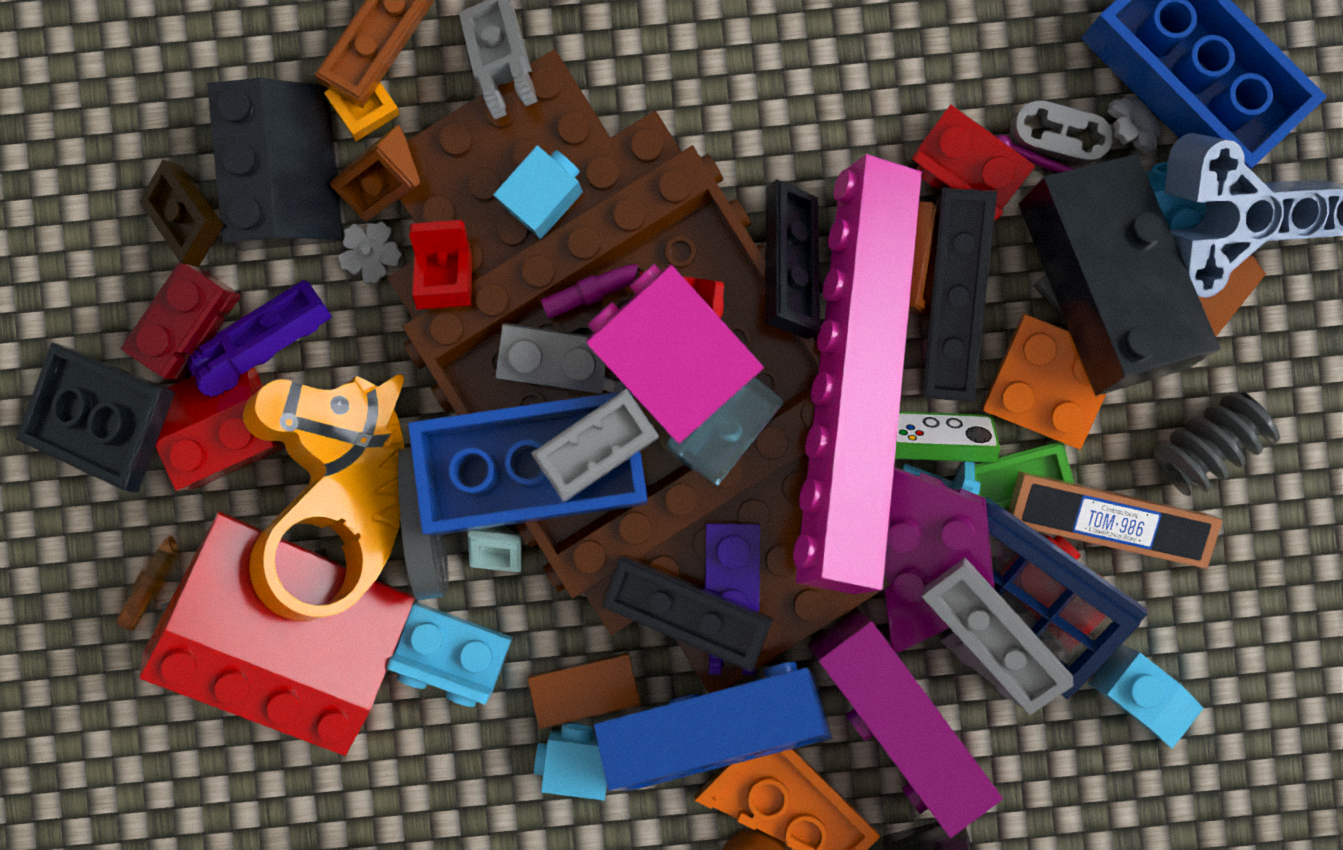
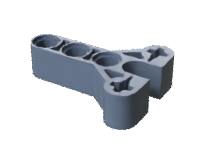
M1190 133L1183 135L1171 148L1168 159L1165 193L1194 202H1206L1205 215L1200 223L1188 229L1170 230L1199 297L1207 298L1220 292L1228 282L1230 273L1266 241L1343 236V184L1321 179L1262 182L1245 165V156L1241 146L1235 141Z

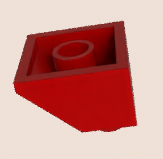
M255 366L239 375L235 387L229 391L224 390L223 394H218L217 397L204 396L203 392L200 393L195 383L197 379L194 375L167 387L175 391L155 447L175 491L197 489L286 448L285 444L281 441H266L257 438L244 424L243 413L247 401L263 387Z

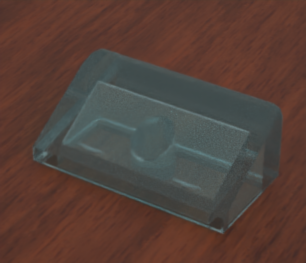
M753 377L680 444L671 436L667 442V447L678 460L715 486H718L784 404V401L757 378Z

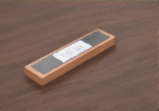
M1023 471L1018 473L1008 508L1009 513L1036 531L1208 569L1223 521L1215 515Z

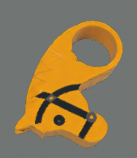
M402 374L394 376L380 386H376L356 376L346 384L332 390L312 388L284 379L275 380L263 386L247 401L243 413V421L246 428L259 439L283 442L290 457L306 469L311 477L308 486L264 529L256 540L251 552L249 570L253 588L265 606L274 613L290 620L311 621L343 612L363 596L378 578L386 564L401 522L398 452L399 449L404 448V441L394 407L404 383V376ZM310 524L321 528L328 526L344 542L342 546L346 559L344 583L337 595L325 605H309L297 600L284 589L277 576L275 568L276 549L281 537L292 525Z

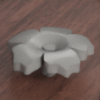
M1132 95L1128 99L1113 100L1109 104L1108 113L1117 119L1113 123L1115 128L1114 137L1119 139L1122 145L1133 140L1135 149L1141 150L1144 155L1157 148V139L1161 137L1162 127L1157 116L1150 114L1152 110L1138 97Z
M383 221L377 224H368L366 232L356 224H352L350 228L345 229L343 245L350 250L338 256L340 268L348 270L353 275H358L362 272L364 283L378 284L382 278L388 275V270L384 265L398 267L403 257V254L399 251L398 244L393 241L389 242L393 230L387 227Z

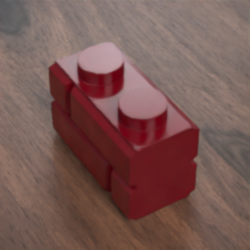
M179 261L120 349L163 378L185 380L190 373L186 365L188 364L187 359L190 358L189 354H193L194 350L198 351L200 346L213 339L225 321L224 314H230L242 295L204 269L183 264Z

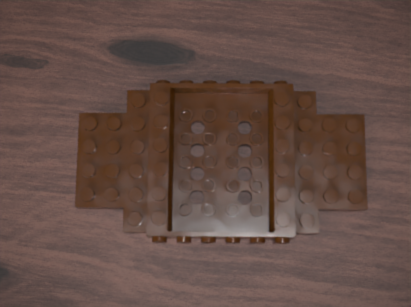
M553 49L530 64L532 71L528 74L535 88L537 102L528 106L524 105V102L519 99L515 91L513 80L509 83L498 85L506 104L507 114L495 120L486 105L483 94L407 140L420 183L401 197L400 200L415 223L452 220L464 222L472 252L471 306L417 310L412 297L414 261L388 276L389 282L413 318V320L402 326L410 338L403 342V345L419 369L427 366L437 382L436 385L431 387V390L447 414L454 410L457 415L609 394L611 392L605 390L600 394L546 385L535 386L531 383L496 378L502 325L509 323L574 333L583 328L590 329L587 324L611 302L618 306L622 302L629 301L636 295L635 292L627 286L604 296V299L589 306L584 304L551 319H548L540 299L577 285V281L594 275L596 277L630 264H638L634 281L639 277L640 271L645 272L653 264L661 271L671 264L685 277L722 281L724 283V311L721 320L764 368L680 444L677 443L644 405L633 396V399L646 418L653 423L654 429L659 435L657 440L641 450L648 505L516 524V527L529 547L532 548L538 544L549 562L543 565V569L554 588L559 593L566 589L572 599L584 592L611 636L634 622L601 607L620 556L627 555L705 589L706 523H759V612L773 617L774 620L756 663V670L890 586L888 580L884 577L882 590L850 594L796 583L797 566L794 564L793 553L802 528L803 511L800 508L799 499L801 489L807 480L809 457L806 454L805 445L814 419L815 403L812 401L811 391L813 382L819 374L821 351L817 347L818 334L810 339H805L765 323L766 245L763 242L758 246L755 245L745 229L751 225V221L744 208L736 198L728 202L721 191L718 183L723 181V177L711 156L706 153L700 157L693 145L681 152L656 110L615 136L610 137L556 49ZM537 145L549 156L557 150L568 158L580 171L575 178L579 181L583 191L541 240L503 208L493 195ZM606 366L605 375L617 377L610 370V368ZM675 639L708 693L724 690L747 676L742 675V669L739 666L725 660L724 666L721 669V675L708 674V653Z

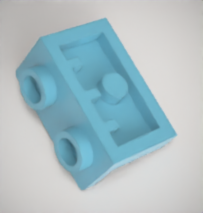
M416 602L411 608L396 652L389 658L386 668L398 673L396 679L405 685L426 689L429 684L446 690L447 699L463 706L475 707L477 702L486 704L492 696L513 637Z

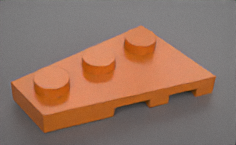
M795 749L722 767L694 795L696 802L710 809L714 807L736 818L737 822L753 830L758 829L785 842L786 846L794 850H868L880 838L878 831Z

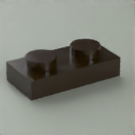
M162 159L139 203L180 263L199 267L210 247L216 243L219 232L224 224L180 164Z

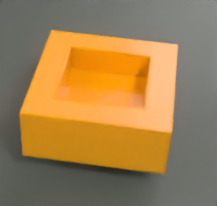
M381 82L363 109L330 89L324 92L328 102L356 142L400 115L398 107Z

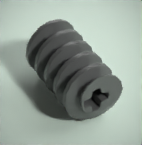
M1245 392L1225 394L1220 400V406L1210 405L1205 409L1203 413L1204 418L1194 417L1189 420L1186 425L1187 431L1183 429L1175 430L1170 436V443L1164 441L1155 445L1153 453L1158 466L1182 494L1186 496L1191 495L1189 486L1192 483L1202 491L1208 492L1211 490L1212 486L1206 475L1209 471L1219 479H1226L1229 475L1223 462L1226 459L1236 467L1241 468L1244 466L1246 460L1240 450L1242 447L1254 455L1262 453L1263 447L1257 436L1261 435L1272 443H1276L1280 439L1278 429L1268 412L1249 394Z

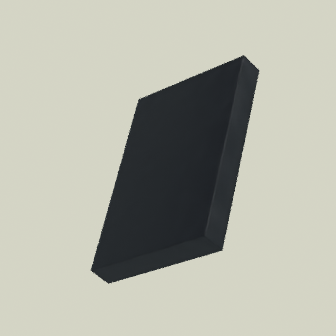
M52 342L16 440L117 488L138 493L175 391L68 346Z

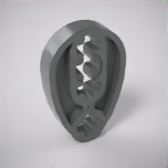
M411 447L399 449L398 487L405 563L410 585L417 600L446 597L449 586V571L445 534L437 536L422 534Z

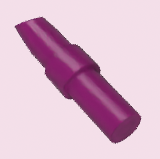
M638 264L616 268L596 277L594 275L577 281V285L540 299L548 319L584 304L589 306L604 299V296L631 285L634 281Z

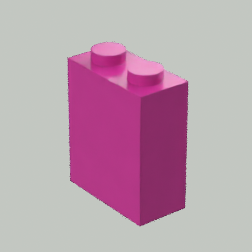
M653 264L629 286L635 292V296L620 309L611 302L587 324L594 333L587 338L586 343L677 443L680 444L764 367L673 265L669 264L661 271Z

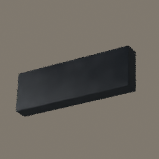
M776 179L766 187L765 323L805 339H810L820 332L818 197Z
M627 555L620 556L601 606L751 672L755 669L774 620L771 616Z

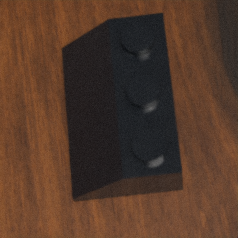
M267 78L207 83L220 220L224 224L221 229L222 242L238 250L249 251L343 241L340 195L329 184L338 175L331 105L324 94L329 88L324 85Z

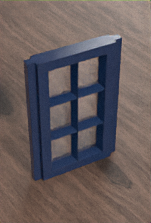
M985 497L994 589L1073 675V687L1061 694L1064 698L1068 699L1087 682L1137 629L1141 621L1148 615V609L994 501Z

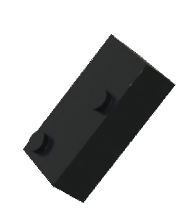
M1138 154L1045 176L1018 204L1095 396L1187 370L1221 349Z

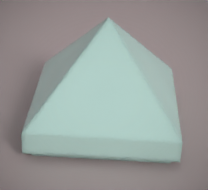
M507 526L471 530L468 532L470 567L521 572V535Z

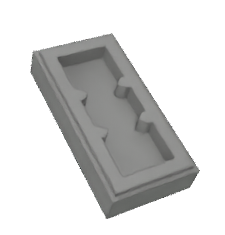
M626 389L531 454L561 499L566 502L657 440L659 435Z

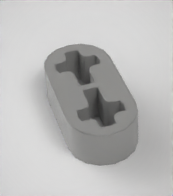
M1036 100L1026 104L1014 115L1010 124V134L1016 145L1042 156L1077 165H1087L1100 159L1109 151L1113 143L1111 126L1103 117L1048 101ZM1037 114L1041 116V125L1056 130V133L1044 131L1035 139L1031 137L1032 128L1024 125V122L1029 121ZM1088 128L1091 130L1090 138L1096 140L1097 145L1092 146L1085 152L1081 150V140L1068 137L1066 134L1077 135Z

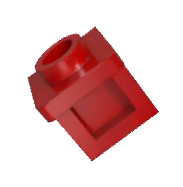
M452 220L411 224L409 237L415 253L412 297L416 309L471 306L472 252L464 222Z

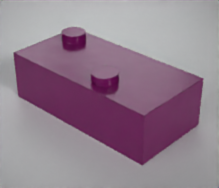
M855 608L808 643L818 661L854 709L846 714L849 721L865 742L872 736H875L907 779L908 783L901 789L919 814L929 809L950 839L1003 800V797L874 623L858 608Z

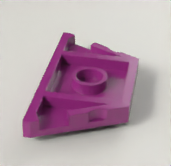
M894 467L884 577L890 584L889 587L885 588L891 647L894 652H901L950 628L922 598L925 586L964 557L993 588L994 579L986 498L962 488H949L941 480L922 472L920 476H916Z

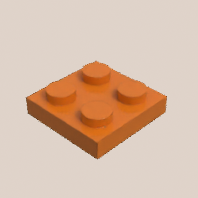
M1023 313L981 408L987 413L1081 450L1107 393L1095 396L1068 330Z

